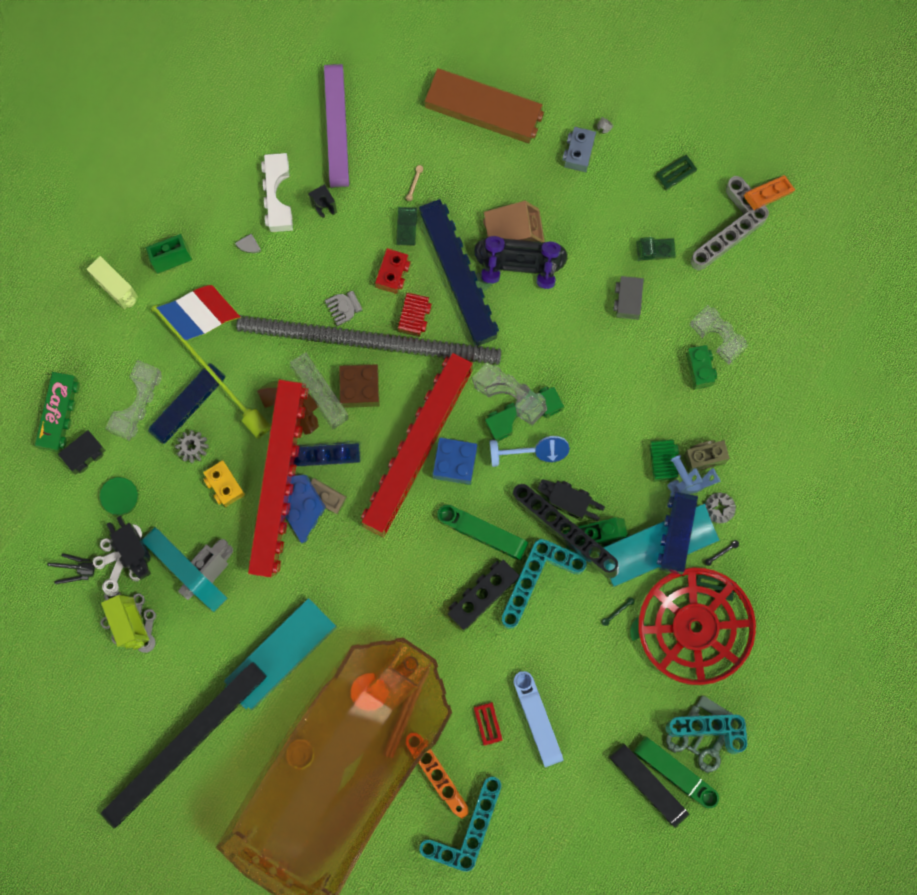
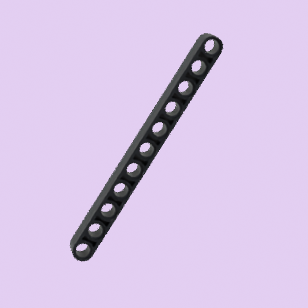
M254 662L250 663L100 815L113 829L119 826L266 679L267 675Z

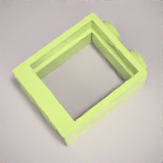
M101 256L87 268L92 278L124 310L136 303L138 296L134 289Z

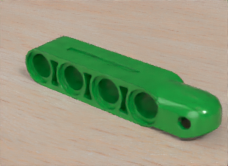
M443 505L438 510V520L442 524L514 559L521 560L528 545L526 540L452 505Z
M644 736L633 750L638 757L703 807L714 808L718 804L719 795L715 789L648 737Z

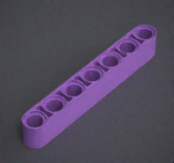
M343 64L324 65L330 188L349 187Z

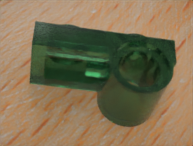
M398 206L396 245H416L417 207Z
M644 237L636 241L638 261L672 259L676 257L674 238L655 239L653 237Z

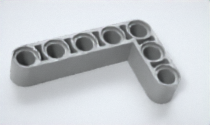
M734 176L729 180L726 186V193L744 215L694 252L691 265L696 270L705 269L765 223L769 215L766 206L753 210L750 204L743 202L745 198L743 195L752 189L739 176ZM736 184L740 189L734 190L731 185ZM755 213H761L763 218H757ZM744 223L748 225L749 229H742L740 227V224ZM725 235H732L734 237V240H727ZM715 245L720 251L714 252L710 246ZM696 257H703L705 262H698L696 260Z

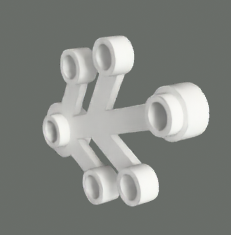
M133 525L140 537H142L141 529L137 525ZM103 539L100 546L103 551L108 552L112 550L111 544L108 548L103 547L105 543L112 542V539ZM119 551L105 557L97 556L93 560V564L97 569H103L105 565L116 561L109 580H106L102 586L107 596H114L119 591L117 581L123 569V565L119 560L121 557ZM98 560L103 561L101 565H96ZM129 569L130 578L133 581H139L138 577H132L134 572ZM113 584L114 586L112 589H107V585Z

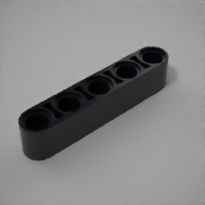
M624 743L620 744L608 756L674 828L690 815Z

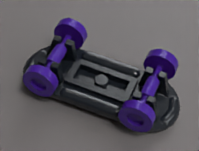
M490 236L479 240L474 248L476 259L485 267L482 270L481 279L491 284L500 280L499 270L538 273L537 285L544 289H550L555 286L556 278L554 273L562 269L568 259L566 249L562 245L551 241L536 242Z

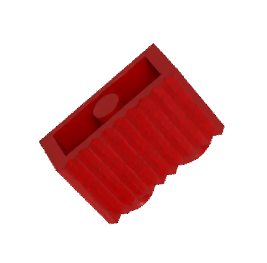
M406 293L398 332L421 337V333L425 332L427 328L426 314L430 315L432 303H429V297Z

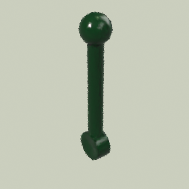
M628 598L622 607L608 618L602 620V625L608 626L614 617L629 605H633L635 600Z

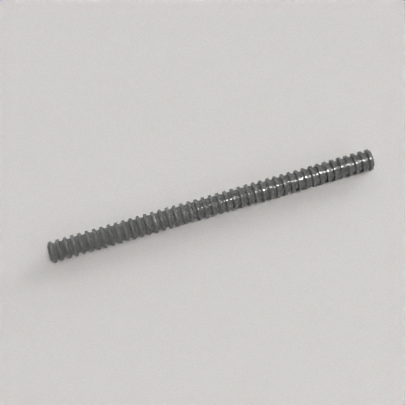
M239 315L241 318L237 319L238 332L243 330L245 333L249 331V333L255 332V334L261 333V335L267 333L268 336L270 334H273V336L278 335L279 337L284 336L285 338L290 336L291 339L294 337L296 339L302 338V340L308 339V341L313 339L314 342L319 340L320 342H331V344L337 342L338 345L340 343H343L345 346L346 344H349V346L355 345V347L360 345L361 348L364 346L368 349L370 347L372 349L378 348V350L383 348L384 351L390 349L391 352L396 350V352L402 351V353H405L406 351L408 354L414 352L415 355L417 353L419 355L425 354V356L429 354L431 357L437 355L438 358L440 356H443V358L450 357L454 353L468 361L472 360V362H475L476 360L478 363L483 361L484 364L490 362L492 365L493 363L499 365L501 359L500 348L498 350H495L493 347L492 349H489V347L483 348V346L478 348L477 345L471 347L470 344L468 346H465V344L460 345V343L455 345L454 342L448 344L446 341L445 343H442V341L436 342V340L432 342L430 339L424 341L423 338L418 340V338H407V336L401 338L400 335L395 337V335L389 336V334H386L385 336L383 333L378 335L377 332L372 334L371 332L366 333V331L360 332V330L354 332V329H351V331H348V329L342 330V328L336 329V327L331 329L330 326L327 328L323 325L321 327L319 325L313 326V324L308 326L307 323H304V325H301V323L295 324V322L290 323L289 321L285 323L283 320L278 322L276 319L274 321L272 319L266 320V318L260 319V317L255 319L253 316L249 318L248 316L243 317V315Z

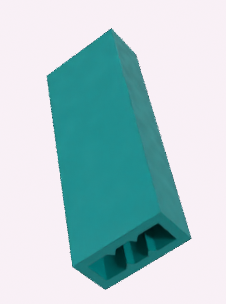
M308 598L224 680L227 684L225 688L250 663L254 662L267 675L266 679L241 703L246 710L248 708L254 710L337 628L336 625Z

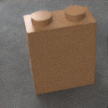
M527 201L484 212L485 218L483 223L487 229V237L498 236L505 239L545 242L540 210Z

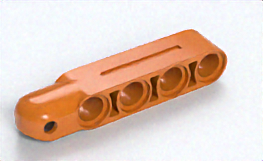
M419 733L410 734L407 738V746L440 797L446 801L454 814L463 819L469 813L466 802L423 736ZM414 736L421 739V745L417 748L410 745V740ZM424 753H429L432 756V761L429 764L421 762V756ZM434 770L442 771L443 778L440 781L432 779V772ZM446 786H450L454 790V794L450 798H446L442 794L443 788ZM457 806L462 807V810L460 812L456 810Z

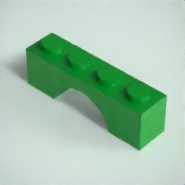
M544 387L538 391L539 394L533 397L528 395L522 398V402L516 405L511 403L505 406V410L498 413L495 411L487 415L485 424L493 440L499 442L511 436L513 433L512 425L515 419L522 413L537 412L545 418H549L563 411L564 405L555 387Z

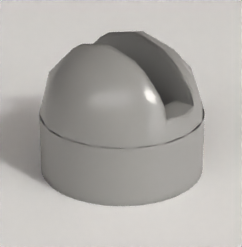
M604 117L597 124L598 130L600 128L604 129L602 133H608L614 126Z

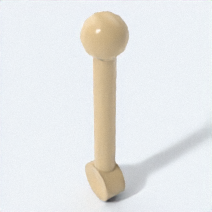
M421 165L416 167L414 181L409 194L406 195L407 201H412L413 199L412 194L420 173L423 172Z

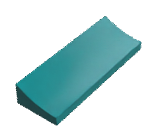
M700 505L604 547L606 551L617 559L619 565L618 575L614 578H609L613 587L718 542L719 538L706 505ZM607 564L605 566L606 570H613L615 568L614 564Z

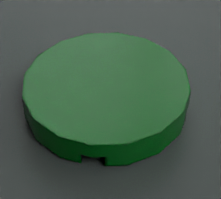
M123 477L108 480L100 490L101 505L107 512L113 515L122 516L129 514L135 509L139 499L137 487L132 481Z

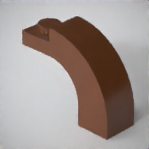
M278 381L265 384L257 390L264 408L275 405ZM309 393L307 400L304 399L303 407H306L305 417L300 421L305 435L311 434L319 427L317 417L313 413L318 406Z

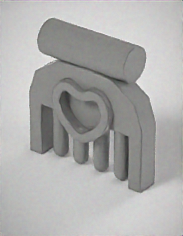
M354 291L347 293V296L338 294L325 300L326 305L329 304L328 308L338 304V306L330 309V312L338 310L332 314L333 317L343 314L334 319V321H338L336 322L337 326L350 321L354 317V311L359 313L363 310Z

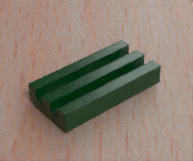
M685 155L658 172L656 178L660 180L661 185L667 191L695 173L697 168L690 158ZM683 162H687L686 165L682 166L672 174L663 178V175L673 170ZM689 167H691L690 170H688L687 172H685V173L682 174L681 176L677 177L676 179H674V180L671 181L670 183H667V181H669L670 179L674 178L675 176H677L678 174H680V173L683 172L684 170H686V169H688Z
M706 575L697 576L696 586L719 591L725 588L701 582V579L725 584L718 579ZM732 591L726 597V600L732 602L735 592ZM697 592V594L712 597L708 594Z

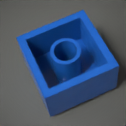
M439 437L433 479L471 485L477 444Z

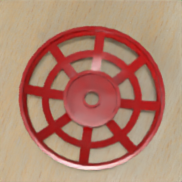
M687 568L670 573L651 588L640 609L638 632L646 656L661 673L680 683L707 685L726 679L744 664L754 645L756 620L750 600L736 582L715 570ZM688 575V587L679 589L668 597L659 590L672 579ZM696 575L713 577L725 583L726 586L720 593L709 588L696 586ZM732 591L742 601L748 619L736 620L734 611L726 600V597ZM697 592L708 594L715 599L709 606L697 603ZM689 593L690 604L680 609L672 602L680 595ZM655 596L662 602L656 616L655 626H644L646 609L652 597ZM720 604L727 611L730 621L719 622L714 611ZM666 608L675 614L672 625H661L662 616ZM692 622H699L701 624L700 632L696 633L691 630ZM749 627L747 644L739 658L730 651L736 639L737 628ZM731 629L727 645L723 646L716 640L719 631ZM662 633H673L677 644L671 650L665 644ZM645 634H656L659 645L666 654L661 663L650 652ZM709 646H712L719 652L714 658L703 661L702 650ZM683 648L693 650L695 662L686 661L677 655ZM724 657L734 664L724 673L705 679L704 667L716 664ZM672 661L686 667L696 668L697 679L677 676L666 668Z

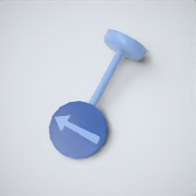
M559 436L545 437L534 448L498 450V442L490 440L492 467L499 465V455L536 452L537 457L542 461L557 462L564 459L570 449L568 442Z

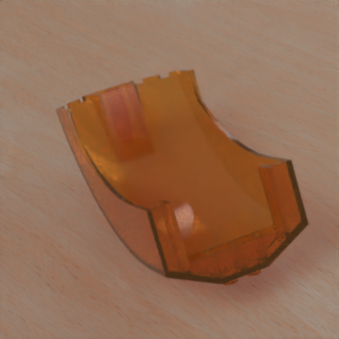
M403 637L391 641L383 640L370 642L365 645H352L323 681L284 736L235 813L216 848L245 877L273 895H339L387 809L423 755L436 745L452 715L451 707L448 705L445 697L446 690L442 678L440 679L437 671L438 664L436 659Z

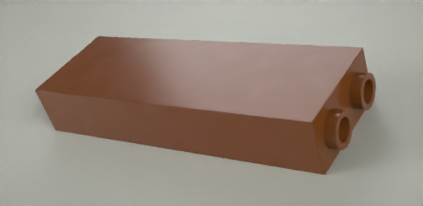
M437 68L425 99V108L528 144L531 138L535 139L538 128H536L537 122H541L544 115L542 104L439 68Z

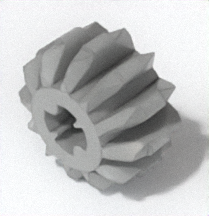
M190 430V436L183 432L185 438L178 437L177 440L181 444L175 445V448L180 450L177 454L179 457L183 456V461L186 462L190 458V462L194 463L195 458L198 461L202 460L201 454L203 456L207 455L203 449H208L209 446L204 444L207 439L206 437L201 438V432L195 435L194 431ZM194 443L196 448L194 450L191 448L190 451L188 446Z

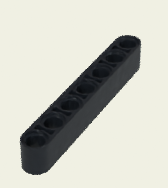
M525 484L515 486L513 494L518 505L604 576L614 578L618 575L619 565L613 555ZM521 492L527 493V496L524 498L518 497ZM535 504L542 505L538 510L532 509ZM549 516H556L554 521H547ZM568 527L571 529L567 534L561 533L563 528ZM580 539L586 541L582 546L576 545V542ZM595 551L600 553L597 558L590 557L591 553ZM607 564H614L615 568L613 570H606L605 566Z

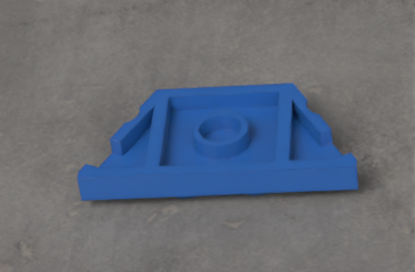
M298 475L291 478V484H294L292 496L288 497V503H291L289 515H286V518L300 542L305 543L308 540L309 533L316 526L319 516L323 514L326 507L308 476Z

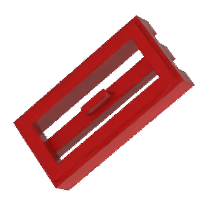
M493 702L474 707L483 745L486 746L503 741ZM489 707L495 725L496 733L498 736V738L495 739L492 733L491 725L486 711V708ZM478 710L483 711L484 719L490 737V740L488 741L485 737L483 725Z

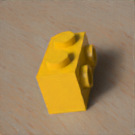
M223 460L203 472L206 476L203 480L209 489L213 487L216 494L213 496L219 505L223 503L227 507L245 496Z

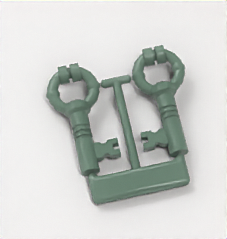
M701 696L697 705L692 707L687 717L700 716L698 714L700 711L699 707L711 713L712 716L734 714L707 697ZM714 724V726H713V727H715L714 730H718V729H719V726H717L716 724ZM667 734L666 743L668 749L674 753L683 751L687 747L690 751L699 755L700 769L708 773L720 767L721 758L719 751L725 742L724 735H718L719 737L714 746L710 749H705L701 753L696 749L704 736H699L693 748L688 746V737H683L684 742L679 747L671 742L672 737ZM707 754L716 758V763L712 767L703 762V758Z

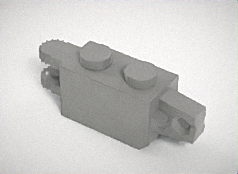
M224 539L217 541L212 548L206 544L191 563L213 583L227 567L228 563L226 561L233 553V548ZM185 584L178 591L187 600L194 595Z

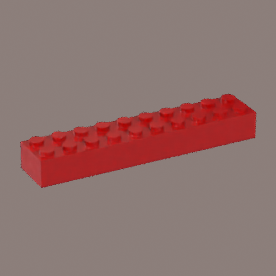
M454 353L450 357L447 356L442 364V373H437L433 381V390H428L424 398L425 405L423 407L420 406L417 410L415 423H411L408 427L406 440L400 442L397 448V457L391 459L388 465V474L382 476L379 482V491H374L370 499V508H365L362 513L363 527L383 538L386 536L473 372V363Z
M280 379L278 381L248 574L272 578L281 569L279 554L283 553L285 542L282 541V535L286 534L288 524L285 522V516L289 515L291 503H288V497L292 496L294 484H291V478L295 476L297 465H294V459L298 457L300 446L297 445V440L301 438L303 426H300V421L304 419L306 412L303 402L304 399L307 400L309 388H306L305 383Z

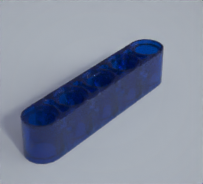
M212 363L208 364L211 370L223 382L226 375ZM204 368L150 426L148 432L161 444H165L220 384Z

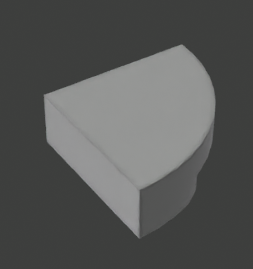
M252 234L235 243L244 252L258 253L261 251Z

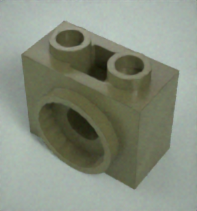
M711 440L691 446L684 454L689 473L694 468L700 471L726 464L730 459L724 440L719 442Z

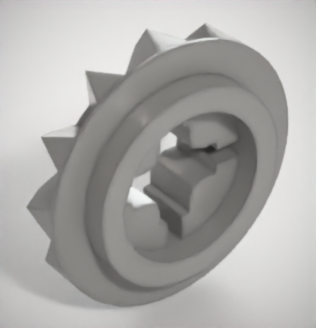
M715 493L705 503L710 519L715 523H726L735 514L736 505L733 498L726 493ZM719 500L721 505L728 506L723 509L722 515L719 510L712 509L718 506Z

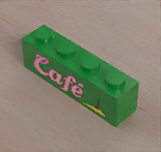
M52 372L35 446L38 449L60 453L62 448L66 447L67 437L65 435L71 426V419L69 418L71 411L73 412L75 409V393H78L80 388V382L73 375Z

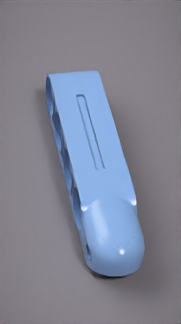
M525 671L517 673L514 677V686L544 767L546 768L564 761L533 677Z

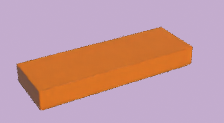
M784 175L746 192L743 196L752 209L756 210L792 194L795 189Z

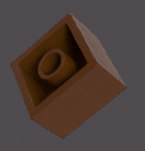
M378 364L339 366L341 407H380Z

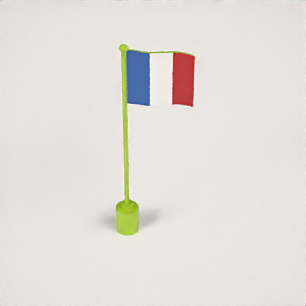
M213 285L198 288L174 302L159 307L153 305L152 311H155L242 409L244 412L242 422L257 439L264 436L271 429L268 421L257 409L247 410L187 342L190 339L209 333L226 322L240 319L239 314Z

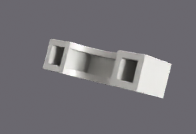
M287 153L264 155L265 161L261 162L262 173H266V179H263V190H267V197H264V207L268 208V215H265V224L269 226L271 232L293 231L291 208L282 204L276 198V190L279 184L290 177Z

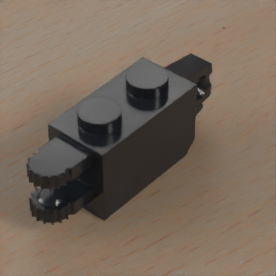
M542 479L537 491L549 498V504L555 509L582 521L583 516L597 522L599 521L600 517L587 511L589 505L599 511H603L605 508L602 504L592 500V497L589 496L590 493L582 489L577 491L566 481L553 483Z
M120 515L117 517L121 528L117 531L111 522L106 524L111 533L112 542L110 544L115 552L119 551L121 555L119 560L123 567H128L142 580L151 574L147 564L150 561L151 555L136 528L131 523L126 524Z

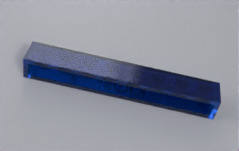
M438 199L420 206V215L475 345L480 346L497 339L499 328L496 322H492L490 318L492 312L489 305L484 304L483 298L485 296L482 288H478L476 285L478 279L474 270L470 271L468 266L471 264L467 253L463 254L462 252L463 243L461 238L456 237L454 233L456 227L453 220L449 221L447 216L449 210L446 203L442 204L441 200Z

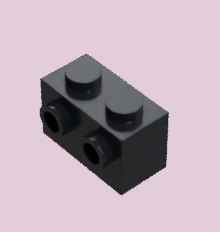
M87 430L58 455L76 475L86 471L92 461H98L102 458L103 452L106 450L94 435Z

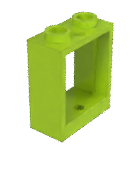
M117 595L102 602V607L117 646L125 647L126 649L133 648V650L144 647V643L149 641V637L134 598Z

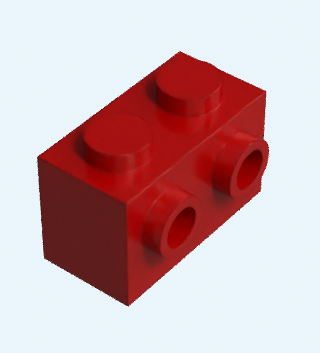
M386 249L375 282L376 288L398 294L399 289H403L405 284L403 276L405 272L409 271L411 265L408 254Z

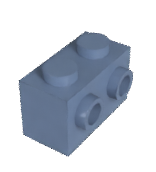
M574 127L573 133L569 132L567 143L570 144L569 150L565 149L562 159L566 161L565 168L587 172L596 135L595 131Z

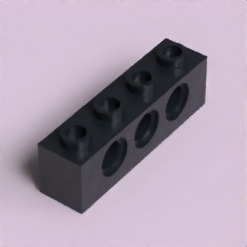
M504 559L501 562L497 560L489 568L491 572L487 576L481 575L476 580L477 585L473 589L469 587L462 594L463 599L459 603L455 601L448 608L450 612L447 615L463 632L519 579L520 576ZM498 576L502 582L500 585L494 586L490 581L491 578ZM483 589L487 591L488 596L485 599H479L476 593ZM471 603L474 606V610L471 613L464 612V604Z

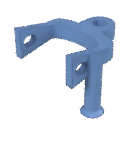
M680 455L670 460L674 463L682 479L680 483L679 480H674L667 485L674 502L721 482L714 468L701 478L696 468L689 474L687 473L680 460ZM694 475L697 476V479L695 481L692 480V477ZM714 475V480L711 481L710 476Z

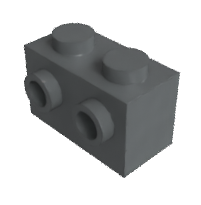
M621 276L620 281L616 282L615 293H618V300H614L613 311L617 312L616 318L639 320L644 278Z

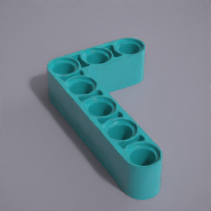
M156 527L142 539L143 543L213 612L228 599Z
M544 539L536 541L502 615L501 621L503 626L507 629H514L518 625L546 562L578 575L585 570L586 560L579 554ZM543 544L547 547V552L541 554L537 551L536 547ZM557 552H561L564 554L565 560L559 562L554 558V555ZM579 560L583 567L579 570L574 569L572 562ZM536 562L540 568L537 571H531L529 564ZM529 580L532 584L531 588H522L521 581ZM521 597L524 604L521 607L515 606L513 604L514 598ZM513 615L516 618V622L509 625L505 622V617Z
M489 777L485 780L461 850L428 839L420 845L421 855L461 871L468 872L472 870L501 790L500 780L496 777ZM490 780H495L498 783V788L494 792L487 789V783ZM483 799L491 801V808L487 811L482 810L480 807V802ZM477 818H482L485 821V826L481 830H477L473 825ZM471 837L477 838L479 842L475 849L467 846V840ZM424 844H433L434 852L429 855L425 854L423 851ZM444 850L452 851V860H443L442 852ZM465 856L472 860L469 868H464L460 864V860Z

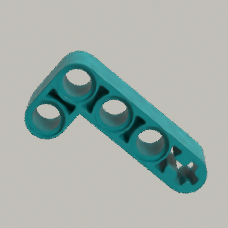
M740 715L676 717L666 724V732L671 737L724 735L726 750L731 754L743 752L747 747L746 723ZM731 720H735L738 723L737 730L731 727ZM693 721L699 724V731H695L692 728ZM712 721H716L719 724L718 730L712 728ZM674 724H676V726H683V725H685V728H681V729L677 730L676 728H673V725H674ZM734 739L740 743L739 750L733 747L732 742Z

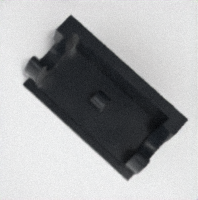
M325 184L308 193L312 208L315 207L320 217L325 218L322 212L323 208H328L332 215L337 213L335 200Z

